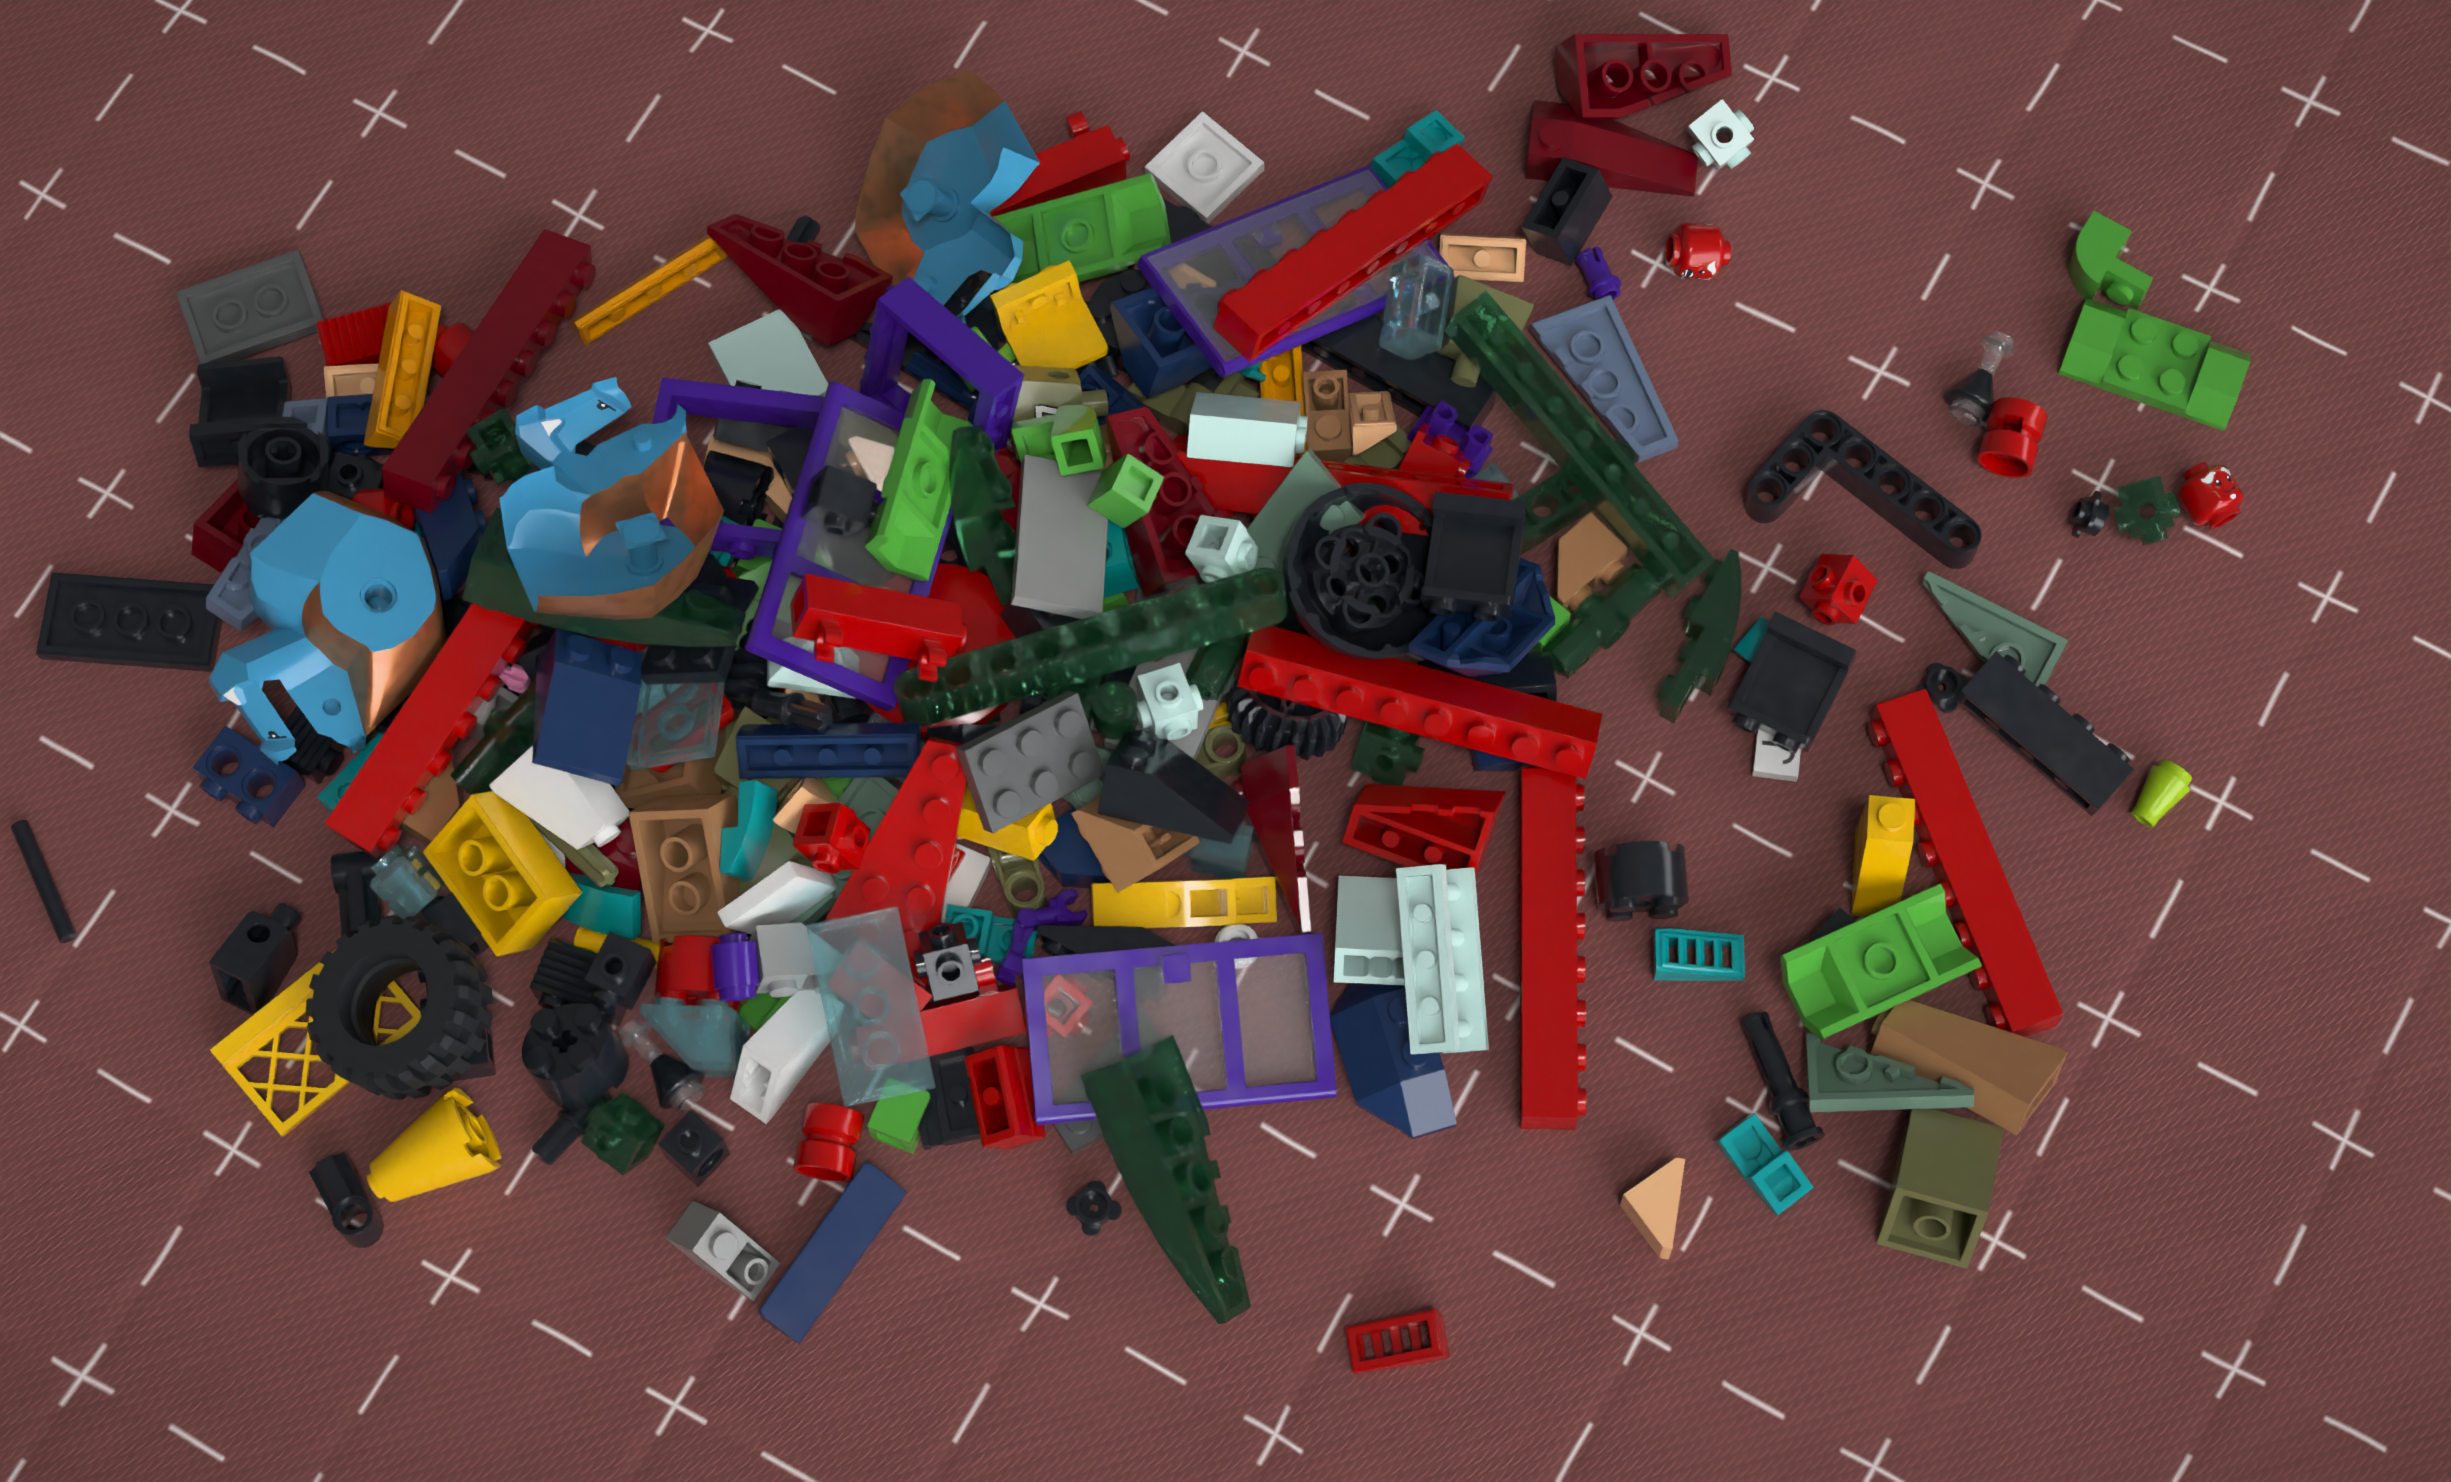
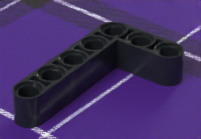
M1819 410L1810 414L1759 469L1749 483L1745 499L1746 513L1752 520L1767 524L1777 520L1818 474L1823 471L1936 560L1951 569H1961L1971 564L1982 538L1980 526L1975 520L1837 414L1827 410ZM1822 432L1827 434L1831 440L1819 441L1812 434ZM1855 458L1862 461L1865 466L1855 468L1850 466L1846 460ZM1796 462L1804 470L1798 472L1791 471L1784 464ZM1892 485L1898 489L1899 493L1888 494L1880 486ZM1761 492H1768L1772 494L1776 498V500L1772 502H1764L1763 500L1759 499L1756 494ZM1926 511L1931 514L1934 520L1923 521L1915 515V512ZM1954 537L1965 540L1968 547H1956L1949 539Z

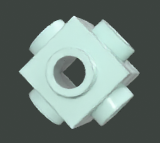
M1723 99L1687 128V132L1696 142L1692 149L1706 167L1713 163L1719 170L1727 164L1733 169L1751 154L1747 147L1754 140L1750 134L1754 130L1753 125L1739 109L1733 113ZM1716 134H1726L1729 137L1730 142H1719L1716 138Z
M1200 515L1185 554L1206 583L1217 587H1223L1226 584L1244 586L1249 571L1254 568L1257 562L1258 547L1240 520Z
M1180 663L1137 676V697L1139 702H1135V710L1142 728L1149 727L1151 732L1156 734L1158 738H1167L1168 740L1181 739L1190 734L1192 730L1198 728V711L1203 710L1201 695L1196 684L1188 685Z

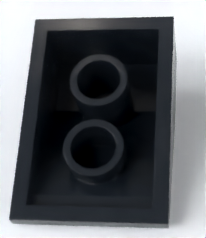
M1135 730L1132 732L1125 731L1106 764L1098 814L1232 844L1249 810L1250 801L1169 740L1160 739L1150 731Z

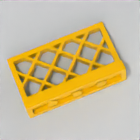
M320 962L210 1049L212 1054L282 1137L351 1083L335 1073V1081L328 1087H308L310 1061L323 1062L318 1055H311L313 1041L310 1040L308 1030L305 1054L279 1052L281 1034L289 1028L307 1029L308 1023L313 1022V1018L310 1016L308 1022L298 1021L306 1015V1000L313 999L314 990L309 988L313 974L319 976L324 966ZM394 980L387 988L395 997H384L383 990L376 1002L374 1027L372 1030L377 1045L379 1035L389 1036L379 1045L390 1044L403 1038L417 1025L421 1018L419 1009ZM383 1003L402 1005L413 1017L398 1030L380 1028ZM273 1042L272 1052L261 1051ZM253 1057L271 1058L268 1084L248 1082L238 1069ZM278 1059L304 1061L301 1086L275 1084ZM255 1089L267 1090L266 1102ZM274 1091L300 1093L298 1111L282 1123L272 1111ZM307 1093L318 1094L306 1104Z

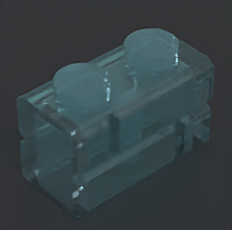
M1421 254L1408 259V262L1403 261L1392 266L1383 317L1384 326L1381 329L1379 341L1381 348L1410 360H1415L1425 356V353L1430 354L1441 349L1454 272L1452 267Z
M396 844L392 850L371 867L376 876L371 880L370 887L383 901L389 900V908L402 919L408 916L414 917L444 888L445 883L434 867L427 865L428 859L415 845L408 846L402 850Z

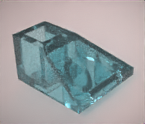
M660 997L655 999V1004H641L640 1014L692 1070L702 1072L704 1077L735 1078L743 1045L749 1040L750 1024L738 1014V1011L728 1007V1002L704 999L701 1000L700 1006H683V1000Z

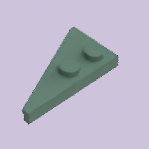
M1930 571L1927 572L1922 585L1983 665L1995 652H1998L2002 657L2007 654L2022 664L2026 669L2024 676L2037 687L2039 684L2046 685L2068 643L2067 639Z
M1806 1033L1810 1112L1974 1107V1088L1966 1087L1959 1081L1943 1076L1941 1081L1937 1082L1916 1075L1914 1066L1881 1055H1870L1863 1049L1849 1045L1847 1051L1821 1043V1040L1814 1033Z

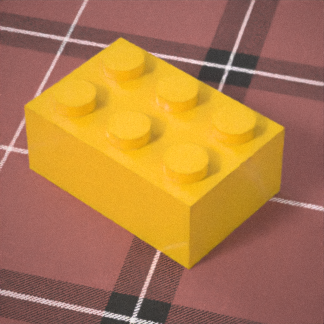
M493 791L472 794L423 851L496 956L532 950L582 894L580 888L528 816L496 795Z

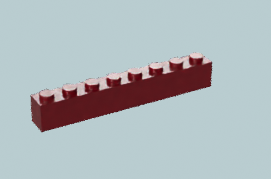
M547 229L542 231L383 465L382 478L385 497L430 514L434 513L442 499H449L454 490L456 478L463 468L468 469L471 466L477 447L482 439L489 438L493 433L497 416L503 407L508 408L512 404L516 396L517 386L523 377L528 378L532 374L537 356L543 347L548 348L552 344L557 326L563 318H568L573 312L576 297L582 288L588 289L595 275V266L591 262V245Z

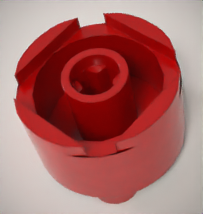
M693 935L674 936L673 945L666 938L660 940L655 996L660 999V1002L667 1004L668 1011L693 1013L695 1005L713 1006L712 1012L719 1015H739L740 1006L746 1004V1000L721 1002L719 1001V991L714 990L710 946L719 944V938Z

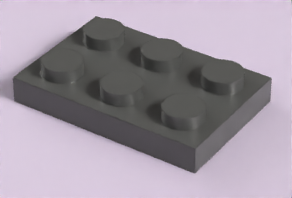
M299 249L176 292L200 364L236 361L314 334L318 332L316 323L319 320L324 321Z
M1067 691L956 748L983 829L990 833L997 832L1105 775L1079 695L1072 691Z

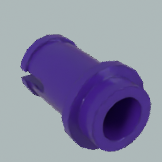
M1591 248L1585 249L1578 254L1576 262L1590 286L1588 290L1591 299L1598 300L1611 295L1613 300L1616 299L1621 293L1619 288L1621 281L1618 276L1612 275L1601 248H1593L1595 256Z

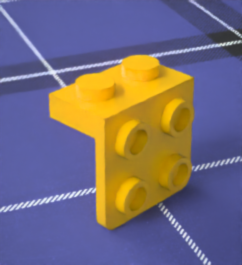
M1069 260L1059 265L1048 266L1041 270L1039 274L1019 283H1010L1006 287L1001 288L999 292L990 295L997 323L1021 366L1072 368L1075 370L1104 357L1108 353L1107 343L1081 295L1077 274Z

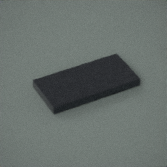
M52 572L36 654L40 659L213 672L223 621L206 609V597L215 584Z

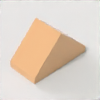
M802 778L781 802L773 821L780 827L796 834L805 804L840 803V801L821 778Z
M1682 1158L1673 1159L1623 1194L1620 1204L1621 1208L1657 1256L1662 1259H1669L1673 1248L1685 1159Z

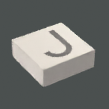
M1758 729L1752 776L1797 782L1801 749L1798 748L1796 754L1788 752L1772 743L1773 735Z

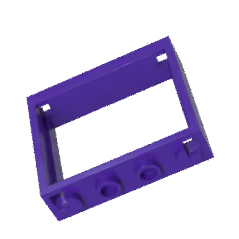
M907 277L895 287L892 285L886 287L885 294L875 302L877 307L874 322L870 328L869 347L864 356L866 362L863 376L859 382L861 384L859 393L906 413L911 395L898 385V379L908 332H910L980 392L972 422L974 427L969 441L970 444L974 445L970 459L1006 448L1024 374L910 277Z
M662 377L652 424L663 423L672 419L677 412L678 404L688 415L814 429L824 396ZM841 412L824 466H833L843 417ZM664 518L659 522L660 525L676 527L669 518ZM806 520L796 555L813 562L820 525ZM720 522L708 553L710 554L711 550L728 552L731 556L743 560H751L755 556L773 558L782 530Z

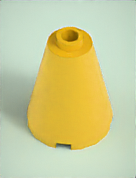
M455 1087L445 1092L370 1162L371 1173L367 1175V1181L378 1198L385 1197L390 1202H396L491 1173L500 1168L501 1164L495 1162L501 1159V1152L496 1138L483 1114L475 1117L468 1110L467 1106L474 1102L465 1092Z

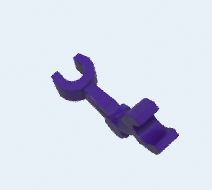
M1076 890L1061 892V894L1049 900L1043 908L1036 910L1029 908L1019 911L1013 921V928L1010 932V945L1001 961L996 980L1011 986L1014 985L1016 976L1021 974L1020 959H1026L1024 950L1027 941L1039 925L1080 926L1083 924L1088 916L1086 910L1073 913L1066 908V906L1074 904L1079 896Z

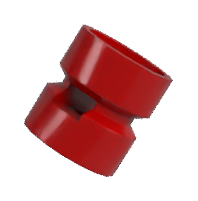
M2005 397L1995 400L1986 425L1988 432L1983 436L1977 456L1978 463L1987 471L2003 477L2024 478L2031 475L2039 450L2037 443L2042 439L2048 418L2046 411L2039 405L2020 398Z
M810 1103L806 1105L802 1121V1133L808 1139L799 1142L797 1145L793 1164L794 1171L806 1177L822 1181L839 1183L851 1181L857 1155L850 1146L856 1145L857 1140L861 1137L864 1115L840 1105L828 1103Z

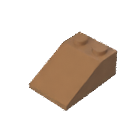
M735 794L655 797L630 811L629 818L652 942L660 943L661 939L666 938L669 943H673L674 936L682 935L719 938L721 935L736 934L737 930L724 926L717 913L739 897L740 881L720 873L722 828L738 826Z

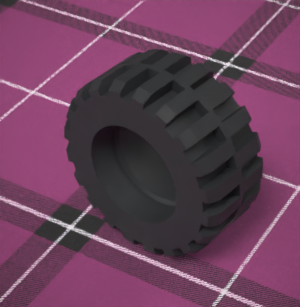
M397 915L383 916L380 919V924L373 920L359 924L357 926L358 933L355 935L349 932L345 933L336 941L339 947L333 953L326 952L320 961L324 966L319 976L313 974L309 988L314 990L313 999L306 1000V1015L312 1017L313 1022L308 1023L307 1030L310 1040L318 1043L316 1045V1053L323 1062L331 1066V1071L338 1076L378 1096L382 1094L389 1099L403 1100L409 1095L417 1099L428 1096L431 1093V1086L438 1090L444 1089L453 1082L450 1076L456 1071L463 1075L472 1065L468 1059L474 1050L480 1053L486 1041L481 1038L483 1029H489L491 1026L493 1014L486 1010V1005L492 1004L493 995L492 988L483 983L488 978L483 964L475 960L476 954L467 945L437 926L429 924L420 918L408 916L402 919ZM422 970L428 987L427 1003L422 1017L417 1025L403 1038L390 1044L377 1045L372 1030V1016L380 994L399 976L408 972Z

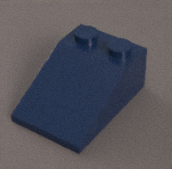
M556 628L537 663L532 763L620 786L623 780L641 688L642 652Z

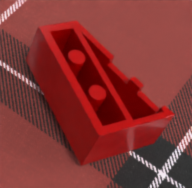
M1367 784L1354 803L1342 843L1405 867L1436 864L1446 865V870L1473 867L1475 868L1476 878L1481 869L1506 791Z

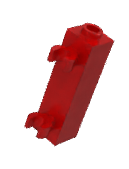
M1082 111L1066 116L1069 125L1067 131L1071 140L1036 153L1035 155L1040 164L1010 198L991 210L990 215L992 217L1127 179L1125 162L1130 161V155L1122 137L1115 139L1109 125L1090 131Z
M805 573L790 602L793 637L814 641V658L819 661L833 663L834 647H847L918 661V678L937 682V666H948L955 652L963 648L967 637V625L962 623L960 603Z
M990 957L982 958V964L973 965L979 991L927 1003L900 1038L893 1036L869 1017L856 1020V1033L848 1035L854 1062L863 1060L865 1070L868 1072L1027 1033L1016 985L1014 983L1013 986L1008 984L997 986Z

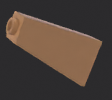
M1911 1000L1894 1007L1891 1012L1885 1011L1880 1013L1871 1031L1873 1035L1877 1036L1871 1055H1881L1914 1066L1916 1075L1940 1082L1944 1076L1959 1081L1966 1087L1974 1088V1107L1966 1108L2016 1136L2055 1085L2068 1052L2061 1048Z

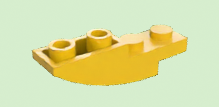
M1273 876L1137 881L1118 893L1112 883H1091L1092 926L1167 928L1277 922L1276 882Z

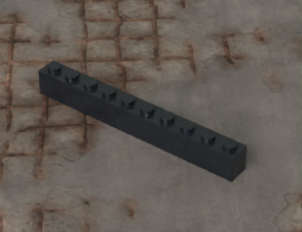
M1162 195L1166 206L1171 243L1213 227L1201 220L1199 215L1189 207H1178L1165 200ZM1242 242L1236 243L1237 247L1256 271L1262 268L1268 270L1277 264L1267 252L1259 254L1254 247L1250 248ZM1217 251L1183 264V266L1213 282L1216 289H1224L1227 283L1240 282ZM1342 298L1303 326L1353 305L1346 302L1345 298ZM1377 314L1301 345L1303 352L1335 370H1347V377L1374 392H1389L1391 402L1419 418L1428 405L1433 408L1440 401H1444L1456 409L1458 417L1454 422L1469 432L1473 425H1482L1495 405L1497 386L1493 385L1486 375L1481 372L1479 373L1475 387H1464L1454 383L1450 379L1455 365L1454 359L1420 344L1418 339L1407 330H1396L1383 323Z

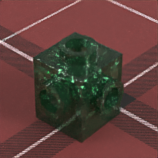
M505 407L466 430L475 448L468 454L482 476L490 472L497 485H500L507 480L513 481L522 477L529 470L532 462L521 453L516 437V424Z
M2158 475L2117 487L2121 506L2113 508L2120 534L2129 532L2131 541L2141 539L2143 546L2168 539L2167 531L2175 529L2173 519L2181 517L2174 491L2165 493L2161 476ZM2150 506L2155 510L2156 514L2150 519H2144L2138 512L2142 507Z
M1367 721L1362 730L1351 769L1370 775L1378 783L1402 786L1410 772L1417 774L1425 753V748L1418 746L1421 735Z
M622 1093L607 1103L600 1101L590 1111L586 1118V1123L589 1126L581 1143L594 1152L600 1160L609 1164L621 1175H624L649 1158L665 1125L646 1111L639 1102Z

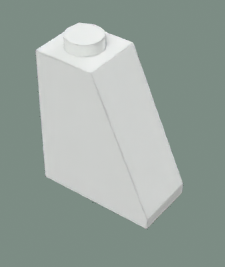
M533 746L489 785L496 795L577 850L594 842L598 847L606 845L621 833L617 826L629 817V810L610 784L532 763Z
M815 990L797 991L743 1045L730 1099L767 1124L838 1032L845 1004L839 1001L833 993L818 994Z

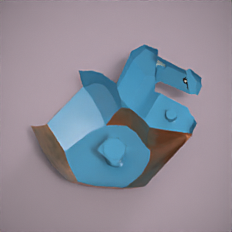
M968 69L931 84L912 95L885 119L869 160L856 209L855 233L873 265L893 276L891 284L893 287L907 277H910L944 305L968 276L980 270L992 274L969 305L957 316L964 324H966L965 315L992 291L1006 287L1014 280L1022 262L1023 241L993 218L990 212L1010 198L1040 164L1005 100Z
M617 377L595 382L592 385V389L547 409L536 405L516 416V437L521 453L541 470L520 478L499 499L507 550L535 613L614 620L652 618L678 598L697 578L711 548L724 509L687 436L686 411L677 404V412L672 419L663 423L641 424L597 445L588 456L575 454L576 444L632 408L625 393L617 385ZM664 518H669L676 527L660 525L659 522Z
M328 491L313 493L249 555L247 573L249 599L255 613L272 631L223 652L209 677L208 683L220 702L230 700L234 703L262 743L259 750L277 766L278 761L286 760L297 750L294 737L262 691L263 682L267 680L280 679L287 692L318 734L331 737L338 743L348 746L353 754L365 748L367 735L416 688L447 641L439 584L425 539L398 520L370 507Z

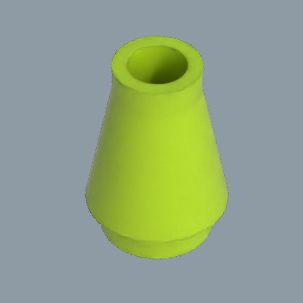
M2162 759L2158 766L2153 765L2151 767L2136 806L2131 811V815L2143 825L2154 828L2157 822L2190 792L2188 785L2192 781L2191 775L2177 764Z

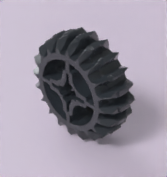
M1239 679L1234 682L1233 688L1230 689L1227 720L1232 723V732L1240 734L1242 742L1255 744L1256 751L1266 750L1272 752L1284 746L1295 745L1296 756L1301 757L1303 760H1309L1311 755L1323 757L1325 751L1334 750L1336 743L1340 741L1341 735L1345 732L1347 724L1346 715L1237 687Z

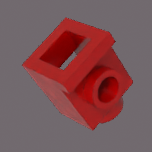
M1423 422L1399 470L1464 478L1472 461L1464 458L1466 453L1459 450L1460 444L1443 434H1436L1435 437L1428 434L1431 425Z

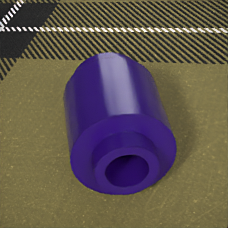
M746 933L719 936V944L710 946L713 986L715 991H719V1001H742L757 998L756 987L760 986L757 942L747 941Z

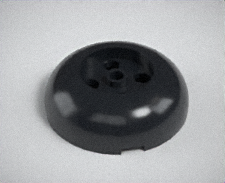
M1354 483L1322 495L1302 512L1293 525L1285 544L1282 560V577L1286 597L1293 613L1303 628L1320 644L1346 657L1370 661L1392 659L1410 652L1409 643L1437 616L1429 612V608L1422 607L1420 597L1421 587L1424 586L1434 520V516L1427 508L1398 489L1376 483ZM1345 501L1352 503L1362 513L1375 506L1389 505L1398 507L1415 517L1420 522L1419 530H1426L1429 536L1402 533L1401 524L1398 519L1392 514L1385 512L1376 514L1364 524L1358 523L1339 528L1330 535L1328 530L1320 526V522L1331 505L1340 506ZM1345 540L1355 545L1356 554L1354 557L1350 558L1343 555L1342 551L1346 546ZM1383 557H1386L1394 571V574H1389L1388 563ZM1334 580L1342 585V596H1338L1333 592L1330 581ZM1376 597L1382 602V613L1376 605L1368 604L1369 598Z

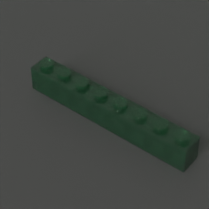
M1487 290L1452 317L1445 332L1671 599L1702 575L1716 561Z

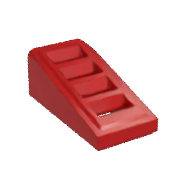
M1436 1309L1345 1327L1353 1374L1417 1365L1450 1358L1443 1315ZM1428 1325L1431 1348L1424 1349L1420 1326ZM1409 1328L1412 1351L1405 1353L1401 1329ZM1382 1332H1390L1393 1355L1386 1356ZM1371 1334L1375 1359L1367 1360L1363 1335Z

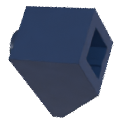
M1072 807L1056 820L1058 824L1056 837L1038 856L1039 861L1062 887L1091 889V883H1111L1104 875L1101 864L1088 841L1080 834L1078 824L1071 814L1076 810Z

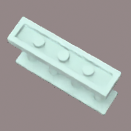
M1444 864L1396 868L1410 1053L1443 1052L1444 1054L1489 1050L1475 868L1446 870V865Z

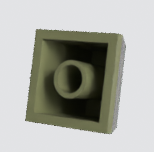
M1934 1108L1911 1109L1903 1131L1877 1244L1968 1269L1989 1213L2004 1128L1942 1112Z

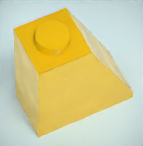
M967 784L957 837L1035 861L1045 847L1054 841L1058 832V824L1055 820L1052 803L995 833H990L983 829L969 785Z
M1869 795L1855 831L1851 916L1868 917L1901 902L1913 845L1915 799Z

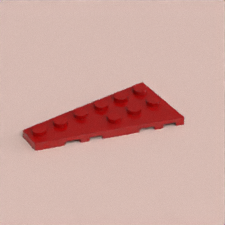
M929 737L866 847L859 870H853L817 933L819 937L845 957L861 935L919 979L913 952L922 950L918 933L927 931L932 926L941 923L968 784L956 751L957 747L963 745L962 743ZM928 977L919 979L927 986H929Z

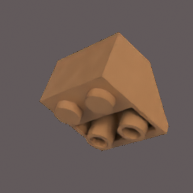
M1101 796L1071 813L1078 824L1080 834L1088 841L1101 864L1104 875L1111 881L1117 893L1159 870L1200 843L1197 836L1100 815L1098 811Z

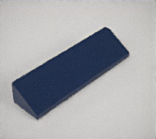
M918 722L833 723L831 727L827 726L823 732L802 726L789 728L783 724L742 725L736 734L739 779L907 777L921 753V724Z
M866 1161L758 1312L761 1319L800 1344L907 1192L874 1165Z

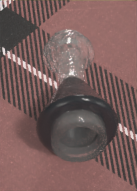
M1992 331L1989 336L1983 337L1981 345L1986 352L1978 369L1947 391L1946 401L1950 406L1948 413L1957 422L1967 426H1978L1981 421L1988 420L1994 402L1993 376L2001 359L2011 358L2015 352L2013 348L2014 341L2007 334Z
M640 1018L631 1020L620 1030L618 1036L621 1038L625 1049L633 1046L649 1064L659 1106L662 1109L674 1108L677 1113L690 1109L706 1092V1089L701 1084L704 1079L703 1071L664 1055L647 1035L651 1029V1024L648 1021L642 1022Z

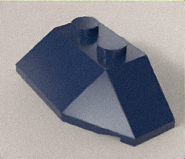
M461 473L456 478V484L449 499H442L433 514L413 507L421 536L425 539L436 572L443 601L453 599L465 589L469 582L467 577L483 550L481 537L488 533L482 510L474 511L472 507L473 504H477L471 478L463 480Z
M1520 558L1512 618L1501 617V620L1492 622L1477 619L1474 617V613L1456 612L1454 616L1437 615L1409 643V651L1467 677L1510 672L1555 625V614L1543 581L1541 566Z
M1350 983L1330 1015V1024L1355 1104L1385 1123L1401 1130L1403 1134L1412 1139L1457 1127L1446 1072L1440 1053H1410L1405 985Z

